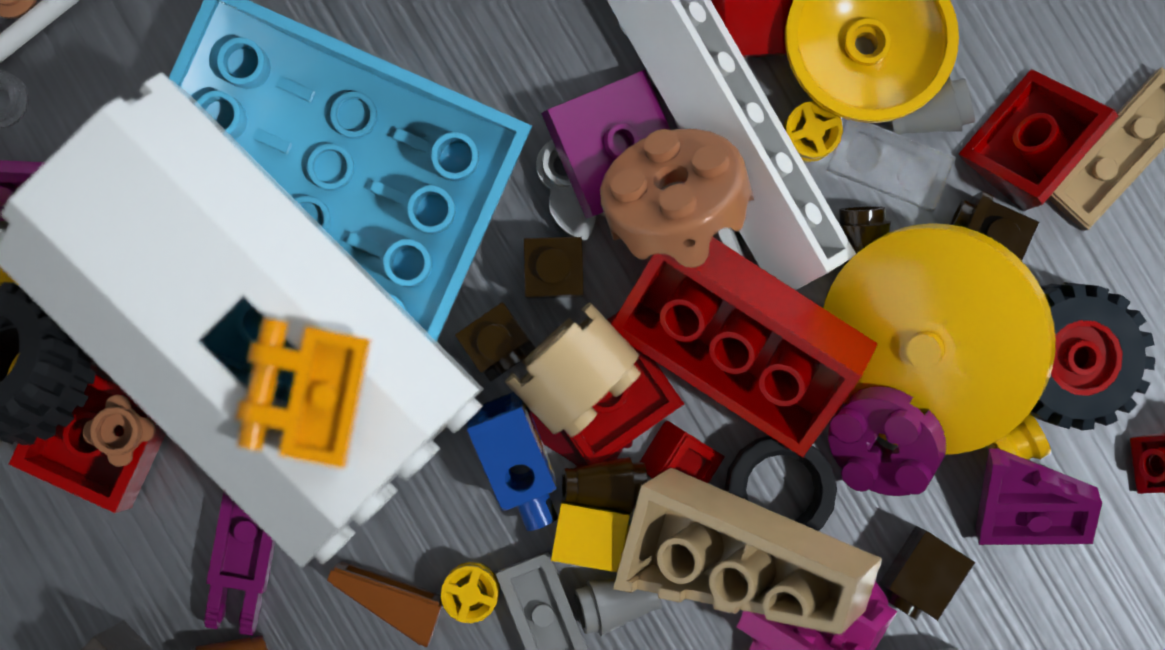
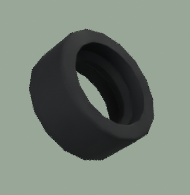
M770 436L757 438L742 448L728 468L725 491L749 501L746 489L748 477L754 467L768 457L777 455L793 457L805 465L812 476L814 485L812 502L806 512L794 521L817 531L822 529L834 510L837 485L833 468L821 451L811 446L802 458Z

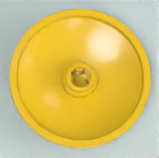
M929 223L903 227L889 232L860 250L846 263L832 283L823 307L825 310L878 343L861 379L843 404L849 400L851 395L868 387L880 386L901 390L913 397L909 404L917 407L924 415L929 409L938 419L946 439L945 455L974 451L997 442L1008 435L1032 411L1048 384L1054 363L1056 338L1054 322L1046 296L1028 267L1015 254L994 239L977 231L950 224ZM879 433V437L887 441L885 434Z

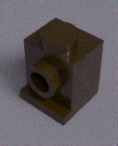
M501 302L455 334L480 373H484L490 382L524 360L535 349V346L504 302Z

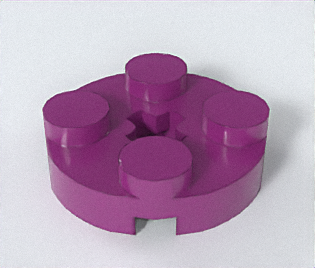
M879 386L857 391L839 408L830 423L828 431L829 446L835 461L842 468L841 476L843 481L850 488L861 492L871 490L888 496L921 494L928 487L946 453V439L938 419L929 409L924 415L917 407L909 404L913 397L901 390ZM879 433L885 434L887 441L897 444L898 447L894 450L883 447L876 440Z

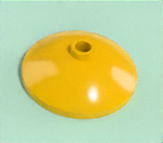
M793 0L785 27L787 58L792 72L802 89L825 110L844 119L863 123H882L897 120L922 108L941 90L949 78L956 61L959 44L957 17L950 0ZM861 37L869 39L874 47L873 53H860L855 45L856 39Z

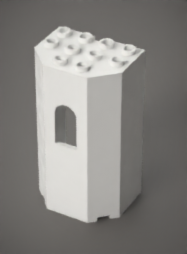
M160 73L142 85L139 90L145 96L138 101L129 99L124 102L119 97L102 107L8 200L1 214L10 225L5 233L0 229V266L301 568L314 558L323 565L356 534L348 525L352 520L361 526L398 492L390 483L398 474L405 481L414 473L416 474L441 449L433 440L446 427L453 433L459 431L483 407L475 398L484 388L186 90L163 73ZM243 297L265 318L289 322L285 338L298 351L301 349L305 326L373 339L346 468L342 469L279 456L283 429L267 426L262 451L236 446L241 421L235 419L239 399L246 400L248 389L200 340Z

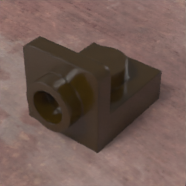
M984 191L973 195L970 202L963 199L959 203L950 225L965 227L984 234L1005 246L1021 261L1023 260L1039 221L994 202V196Z

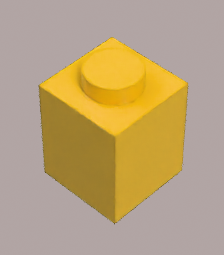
M562 499L551 561L618 572L630 525H628L630 515L628 513L577 505L575 503H564Z

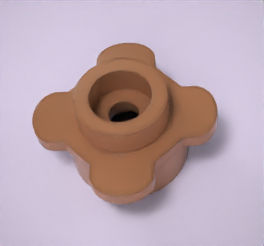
M115 395L108 398L106 409L99 412L93 420L86 422L83 428L84 439L88 443L94 444L99 451L108 454V461L114 466L129 464L133 459V451L143 441H150L155 435L154 422L147 417L141 418L131 408L130 400L123 395ZM117 425H121L124 428L122 436H117L114 433V428Z

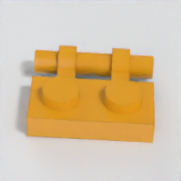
M263 317L258 343L251 342L247 361L253 362V368L246 400L239 399L235 419L241 421L236 446L262 451L268 426L284 430L279 456L342 469L346 468L373 339L305 326L301 349L296 351L283 348L289 322ZM279 368L296 371L288 409L272 405Z

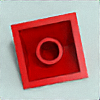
M1031 69L959 152V156L1019 209L1026 211L1045 203L1117 119L1118 114L1114 109Z

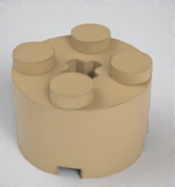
M591 302L581 308V311L587 316L585 320L577 324L568 318L522 361L527 367L526 370L528 372L521 380L512 372L505 381L511 390L553 434L564 429L570 437L577 435L596 417L597 412L592 407L608 391L614 397L620 395L641 374L633 365L639 354Z

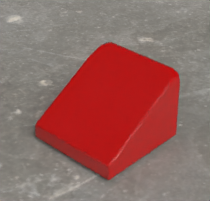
M665 421L639 462L645 463L647 475L652 479L669 468H673L709 483L725 456L670 421Z

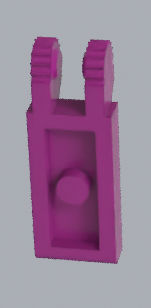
M223 491L206 584H210L204 627L218 630L221 622H223L226 612L227 588L244 590L246 592L243 608L239 616L240 634L253 636L258 624L262 594L267 591L276 542L225 491Z

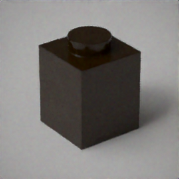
M582 237L524 238L525 297L527 299L584 297Z
M915 526L879 583L893 592L888 602L917 621L921 613L925 612L938 621L975 562L927 530Z

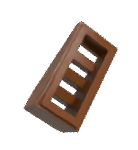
M343 561L337 563L330 570L327 581L333 584L334 587L417 644L428 647L443 607L440 594Z

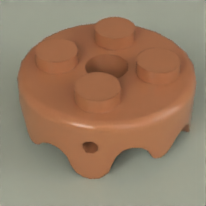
M662 129L652 132L646 138L627 148L612 162L604 175L600 188L601 206L614 241L622 239L631 253L639 259L644 260L650 255L658 253L667 254L674 257L684 267L690 268L698 267L705 262L709 254L710 241L715 233L723 228H729L733 231L742 229L746 218L748 202L754 201L745 162L738 149L726 138L713 132L699 129ZM679 181L685 182L684 184L672 185L662 190L666 185L670 183Z

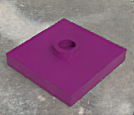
M642 70L541 113L586 219L604 212L601 206L600 188L604 175L612 162L627 148L646 138L652 132L662 129L670 130L646 70Z

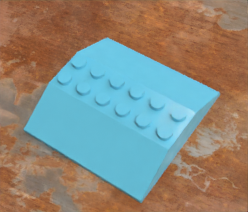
M203 0L169 79L186 90L437 341L530 134L532 125L249 0ZM243 297L200 342L240 382L249 385L253 362L247 361L251 342L258 343L264 316ZM285 338V342H284V347H283V348H287V349H291V350H296V351H298V350ZM279 368L274 397L287 403L290 402L296 371Z

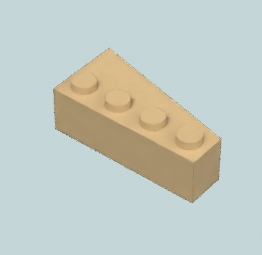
M669 468L641 485L613 589L633 593L635 590L658 593V598L675 602H682L684 599L713 604L715 610L734 614L739 610L764 614L766 620L842 634L865 612L882 558L676 469Z

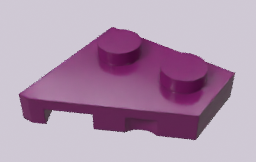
M989 448L975 526L979 545L1093 544L1102 507L1101 497L1096 486L1001 449Z

